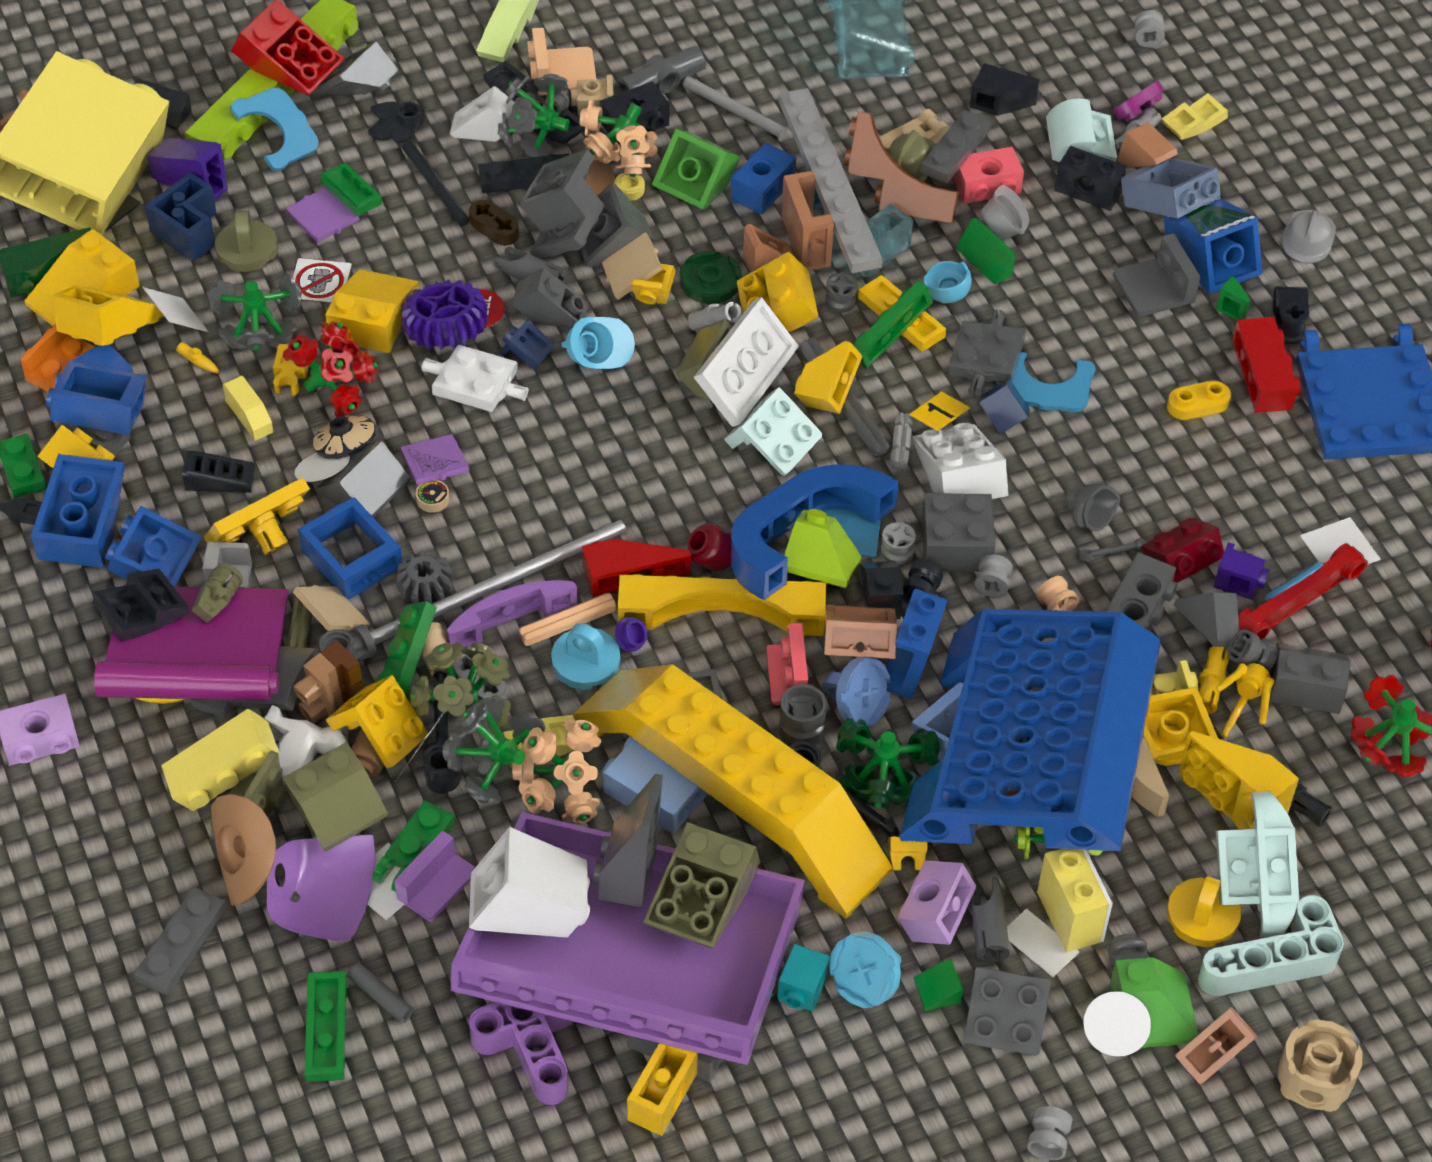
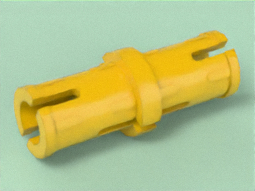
M1213 646L1209 649L1205 669L1203 672H1200L1198 679L1200 683L1199 693L1208 714L1216 712L1220 696L1216 686L1227 678L1225 673L1230 658L1228 657V649L1225 651L1224 657H1222L1224 647Z

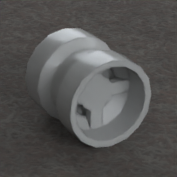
M1038 1107L1035 1110L1032 1122L1035 1131L1029 1136L1027 1146L1029 1152L1046 1160L1064 1158L1068 1144L1065 1135L1070 1133L1072 1116L1057 1107Z

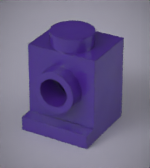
M1228 542L1220 561L1213 587L1253 600L1257 587L1264 589L1270 570L1264 568L1265 559L1235 550V544Z

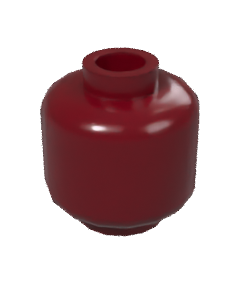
M705 523L697 527L690 534L687 544L688 550L691 553V560L694 563L708 570L718 572L727 569L731 565L730 531L713 523Z

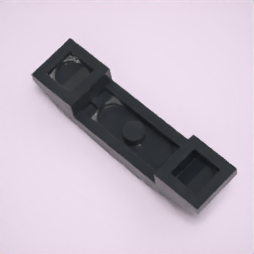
M506 60L483 75L490 89L495 86L508 97L510 95L506 91L509 88V83L514 82L517 78L523 81L526 77ZM525 83L521 89L526 93H533L536 100L543 106L545 100ZM516 94L512 100L515 102L520 96ZM566 108L558 117L570 120L568 130L565 132L554 128L552 132H547L545 138L565 144L585 131V127L580 126V119ZM534 129L533 131L540 134L541 129Z

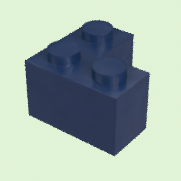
M190 172L145 205L150 232L192 262L215 246L211 217L217 212L213 188Z

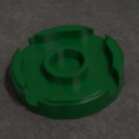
M704 251L694 254L685 260V265L681 266L679 271L681 289L686 296L696 302L706 304L722 303L731 299L739 292L737 280L742 278L741 267L729 255L728 258L721 256V252Z

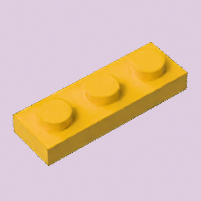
M883 275L858 289V299L879 316L883 311L890 309L902 294V291ZM924 311L901 335L923 352L946 337V328Z

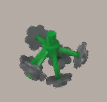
M546 74L543 78H536L534 80V85L537 86L538 91L548 93L547 108H545L536 100L533 93H526L521 89L530 76L527 75L523 81L517 78L514 82L509 83L506 93L510 96L506 103L508 104L516 94L520 97L515 100L509 119L506 113H502L503 120L502 123L498 124L497 134L502 142L506 141L510 149L513 148L512 134L522 135L524 132H527L524 140L520 142V147L525 150V155L528 158L550 156L554 153V148L547 144V139L545 138L547 132H552L554 128L566 132L570 125V120L558 117V112L553 110L554 95L568 90L567 79L557 74ZM534 129H541L538 137L530 133Z
M290 274L284 275L283 280L279 281L281 291L270 293L266 289L259 290L258 284L254 281L246 283V292L243 296L233 295V285L229 282L225 283L223 280H217L215 286L209 289L210 309L212 312H217L220 317L227 316L229 307L231 308L234 302L240 303L239 309L242 315L237 327L235 328L227 324L224 328H219L217 332L221 338L225 339V343L234 349L262 350L269 345L275 347L279 344L290 342L293 338L292 333L296 331L297 326L292 320H286L281 325H278L272 314L277 308L275 301H273L276 299H280L281 303L286 305L289 311H294L295 308L301 305V288L294 282ZM247 320L252 323V332L244 329ZM259 322L262 324L269 323L272 327L271 333L259 331Z
M487 697L466 709L458 719L459 724L456 727V732L450 733L449 740H446L443 746V757L445 761H448L449 769L460 771L462 758L464 755H470L473 761L478 764V772L483 775L487 774L484 779L479 777L474 779L469 776L465 779V788L469 791V795L481 803H487L488 801L500 803L499 790L490 786L493 778L503 776L506 770L505 766L510 765L512 762L515 764H522L524 762L525 753L518 749L517 745L521 742L523 745L524 740L533 728L539 727L542 732L546 729L541 719L533 718L529 712H523L520 716L515 715L510 719V726L514 730L512 734L513 739L505 738L495 720H498L503 715L501 710L505 707V702L502 698L493 700L491 697ZM489 726V727L491 728L492 732L494 733V735H492V734L486 729V727ZM475 730L484 737L481 741V746L476 748H465L463 746L464 736L473 733Z

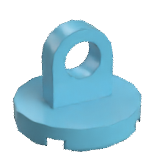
M583 623L574 625L570 631L562 634L554 643L551 652L552 667L559 681L571 688L590 690L592 686L599 684L604 686L618 673L621 664L619 645L614 638L601 629H596Z
M867 931L855 932L837 942L831 952L830 974L835 977L837 982L835 987L839 994L849 1003L862 1008H870L884 1003L895 994L900 983L901 957L880 936Z

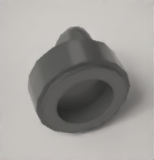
M1132 934L1119 935L1111 942L1108 952L1109 961L1114 966L1116 960L1146 958L1147 943L1144 939Z

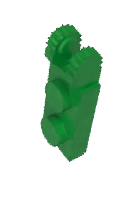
M424 800L387 850L385 856L381 858L376 868H374L372 881L381 884L393 868L397 866L400 870L394 877L391 889L396 892L394 880L442 830L447 834L455 824V815Z

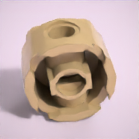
M1325 1020L1308 1021L1306 1026L1300 1028L1298 1026L1292 1030L1278 1063V1079L1283 1096L1309 1109L1329 1112L1336 1111L1348 1099L1362 1068V1050L1360 1045L1358 1044L1357 1047L1356 1043L1352 1040L1353 1035L1346 1028L1332 1021Z

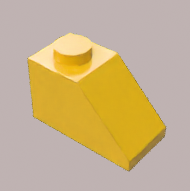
M844 341L805 364L802 374L796 381L794 394L806 407L840 414L863 356L851 342Z

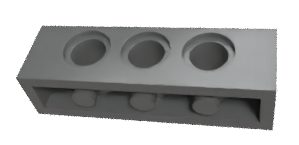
M1138 552L1106 612H1122L1148 631L1152 624L1158 626L1165 607L1162 605L1165 600L1169 602L1172 600L1178 583L1173 581L1176 567Z

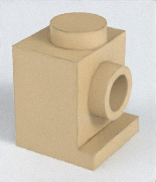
M607 75V79L577 80V88H571V105L578 106V118L582 108H588L589 100L594 101L593 106L600 107V100L613 96V75Z

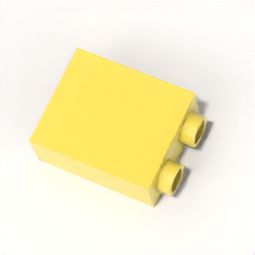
M56 51L0 132V196L77 230L90 227L91 230L94 229L103 236L114 215L149 164L147 156L155 147H158L163 142L169 101L161 98L155 90L147 85L129 84L105 73L100 66L90 60H75Z

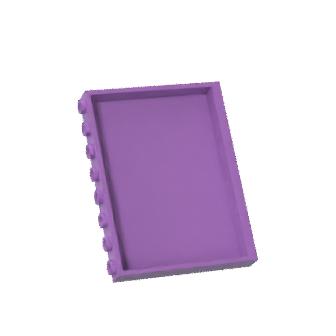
M521 812L514 829L587 860V877L590 879L587 890V903L590 906L588 918L582 926L578 925L568 938L478 931L468 927L451 964V991L748 1065L802 905L805 880L757 868L746 896L714 949L643 923L675 848L657 844L656 857L642 907L598 900L599 884L593 883V875L596 862H603L604 858L600 857L604 835L610 836L611 833Z

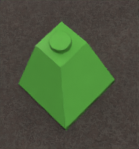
M1153 957L1115 961L1110 981L1112 992H1125L1133 995L1144 1004L1150 1016V1034L1141 1048L1188 1044L1198 1035L1184 972Z

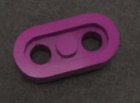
M1157 80L1112 111L1118 120L1125 118L1128 122L1142 113L1139 107L1143 104L1149 108L1163 99L1160 93L1165 89Z

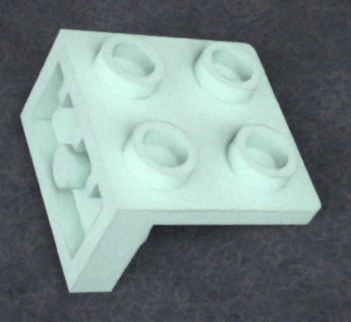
M779 387L761 399L744 421L737 425L724 440L732 449L742 442L746 445L752 443L782 476H785L822 437V432Z

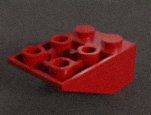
M274 0L240 33L231 49L253 71L308 96L345 60L341 54L279 0Z

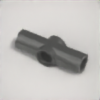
M697 46L690 47L667 58L659 54L654 55L646 61L643 69L618 79V88L622 93L653 81L661 93H670L676 89L681 79L706 69V61L702 51Z

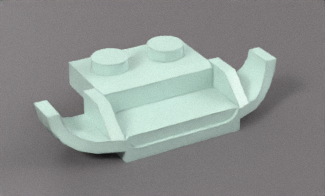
M1270 791L1251 792L1255 819L1253 829L1216 831L1219 880H1221L1219 888L1220 905L1258 904V911H1260L1261 916L1260 939L1283 935L1294 917L1299 902L1295 827H1293L1281 803Z

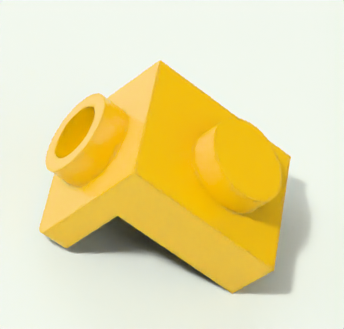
M661 264L662 270L646 281L633 279L631 287L636 300L650 305L655 303L666 304L676 273L674 265Z

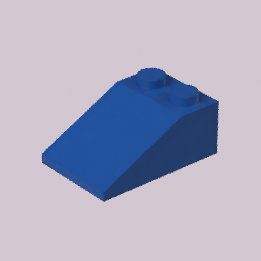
M58 454L30 536L39 560L99 568L105 567L107 561L105 556L114 537L125 470L124 462Z

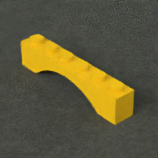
M640 574L620 575L618 622L621 619L631 617L642 621L647 630H653L661 624L682 615L700 611L724 610L759 617L778 626L786 633H788V623H802L803 635L824 636L826 583L787 581L785 586L765 600H762L746 590L737 579L643 576Z

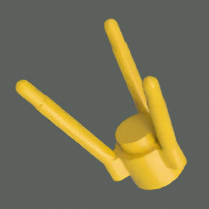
M1240 663L1235 672L1216 686V690L1221 692L1237 680V690L1241 695L1221 732L1222 737L1228 736L1248 699L1257 698L1261 694L1259 723L1261 725L1266 724L1270 691L1275 681L1273 678H1270V674L1264 666L1256 663L1248 665Z

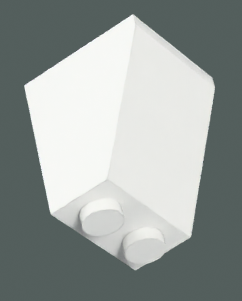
M509 827L471 872L469 928L478 931L568 938L578 925L582 926L585 923L590 912V906L587 903V890L590 884V879L587 877V860Z

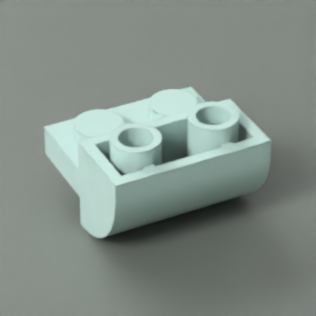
M1066 100L1056 105L1048 113L1046 120L1052 160L1060 162L1068 148L1073 146L1116 161L1117 154L1111 117L1107 114L1092 111L1090 100Z

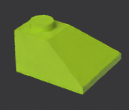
M803 509L795 521L784 556L788 557V573L843 588L847 587L862 560V556L838 520L827 516L825 512L817 509Z

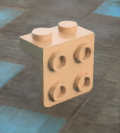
M532 28L533 41H527L528 58L534 59V61H530L531 79L543 78L546 74H557L567 79V85L570 90L571 88H577V80H597L593 52L590 47L547 50L544 28ZM538 91L539 96L548 95L547 92Z

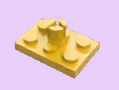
M302 477L214 523L204 536L206 542L235 543L240 540L239 536L249 529L259 542L264 555H268L288 543L286 536L283 535L278 526L275 515L279 514L280 518H284L298 509L297 506L304 502L303 497L310 488Z

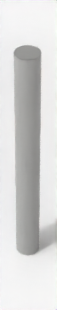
M690 76L685 78L683 82L685 88L779 138L784 135L786 131L784 126Z

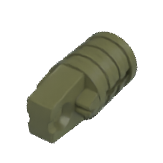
M218 564L201 587L192 611L206 623L212 620L222 609L227 607L243 582L241 573L229 564ZM231 573L232 577L229 581L225 582Z

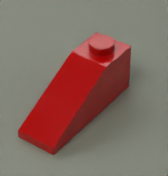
M620 539L596 541L582 546V568L592 598H595L605 593L613 594L619 592L620 575L640 574L643 576L689 577L691 576L690 550Z

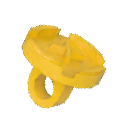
M1209 876L1206 878L1200 877L1188 879L1175 887L1168 899L1166 917L1168 923L1170 921L1174 928V933L1180 939L1194 946L1208 948L1216 946V943L1227 942L1233 937L1240 924L1241 906L1240 904L1220 905L1219 888L1221 880Z

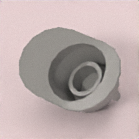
M1001 185L996 189L993 197L981 210L986 227L1001 240H1006L1017 234H1024L1029 225L1030 219L1025 205L1020 197L1005 185Z
M1318 210L1297 211L1287 220L1282 237V247L1290 258L1300 263L1312 264L1320 262L1328 256L1331 250L1336 226L1332 219L1318 212Z

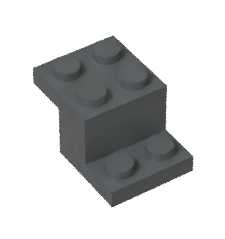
M588 149L544 164L519 204L541 231L529 252L531 255L543 260L549 257L551 259L556 258L561 253L570 250L577 251L586 244L588 234L598 223V217L605 205L584 180L589 173L590 165L595 159Z

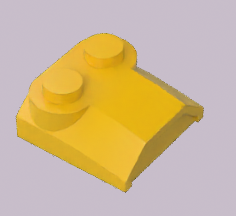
M1197 687L1150 696L1143 738L1147 742L1155 763L1164 766L1181 764L1188 733L1191 731L1218 739Z

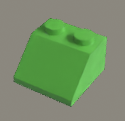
M675 129L652 185L705 210L727 187L741 156L691 132Z

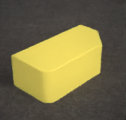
M241 375L224 383L223 390L226 403L254 441L273 433L272 421L268 412L246 379Z

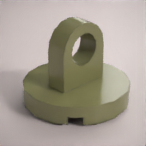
M249 210L236 211L235 222L227 225L217 234L215 250L218 260L228 265L229 269L238 272H251L265 267L266 262L270 259L273 261L277 255L278 242L275 231L269 225L257 220H250Z

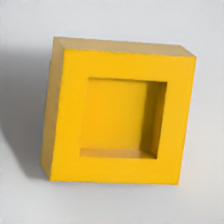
M889 837L888 853L892 871L901 870V860L905 856H909L914 860V871H920L926 857L927 842L901 841L900 837Z

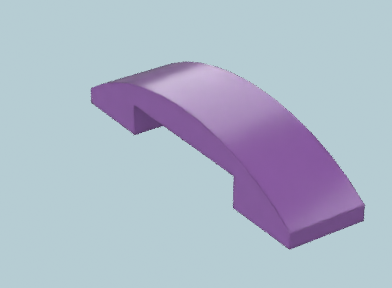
M538 581L514 586L490 595L468 608L453 621L447 629L448 643H461L463 647L471 646L473 642L483 643L482 631L540 609L544 616L547 617L577 605V586L573 581Z

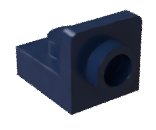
M526 320L519 329L513 325L502 338V341L506 344L499 353L505 356L511 350L535 370L556 344Z

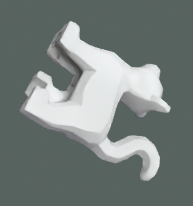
M273 705L265 716V720L272 725L271 731L275 741H279L277 748L280 753V767L283 769L282 781L283 777L310 763L317 753L324 755L345 742L349 745V730L346 726L332 731L330 727L321 728L307 720L285 718L280 709Z

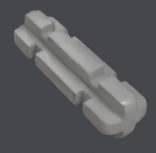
M900 412L896 415L890 465L894 469L900 468L903 470L908 466L913 417L909 415L910 413L904 414Z

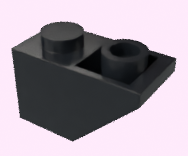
M984 63L972 85L970 108L999 116L1035 106L1038 100L1040 79Z

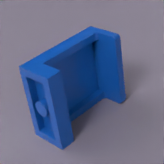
M914 589L896 638L895 659L889 658L886 666L891 682L887 683V691L912 700L930 654L947 599Z

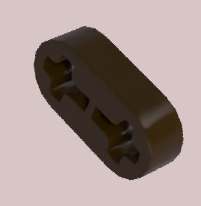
M478 200L470 205V224L477 231L496 244L503 246L512 245L518 240L519 224L515 217L488 200Z

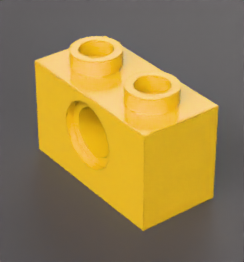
M659 1043L627 1098V1120L662 1136L697 1075L698 1053Z

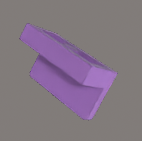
M442 830L394 880L397 900L427 921L432 922L471 881V872L476 867L455 854L454 838Z

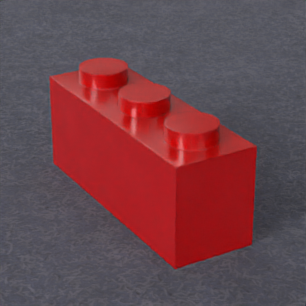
M1274 317L1237 320L1232 339L1255 413L1293 410L1296 396H1299L1301 391L1299 378L1294 377L1292 371L1291 354L1286 353L1284 347L1283 330L1278 329Z

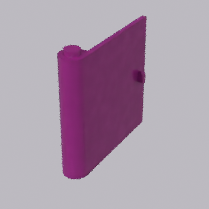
M174 587L188 604V612L156 631L125 641H121L112 629L105 661H98L96 663L94 674L96 697L270 701L272 694H278L279 673L276 672L289 589L238 588L227 607L206 623L192 611L201 587Z

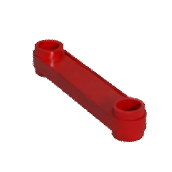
M1344 543L1333 552L1330 559L1321 568L1271 598L1252 611L1250 608L1243 610L1238 615L1239 629L1249 630L1257 634L1259 639H1265L1270 629L1347 578L1349 581H1352L1360 576L1367 567L1368 561L1354 546Z

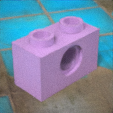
M66 693L0 711V736L9 766L18 763H28L34 759L52 754H62L70 749L80 747Z
M924 861L898 916L899 922L912 942L951 944L977 887L964 864Z

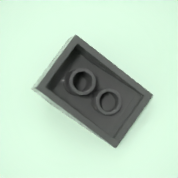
M655 774L615 820L611 835H604L600 857L604 858L603 862H596L593 875V883L599 884L598 900L637 907L643 906L656 857L663 775Z

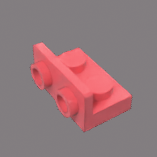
M788 623L787 637L781 638V644L768 645L766 647L771 704L774 706L781 704L782 695L790 687L799 684L808 685L802 623Z

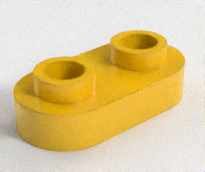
M1207 381L1176 388L1169 394L1167 410L1171 416L1180 420H1190L1221 413L1229 406L1231 391L1227 385L1219 381Z

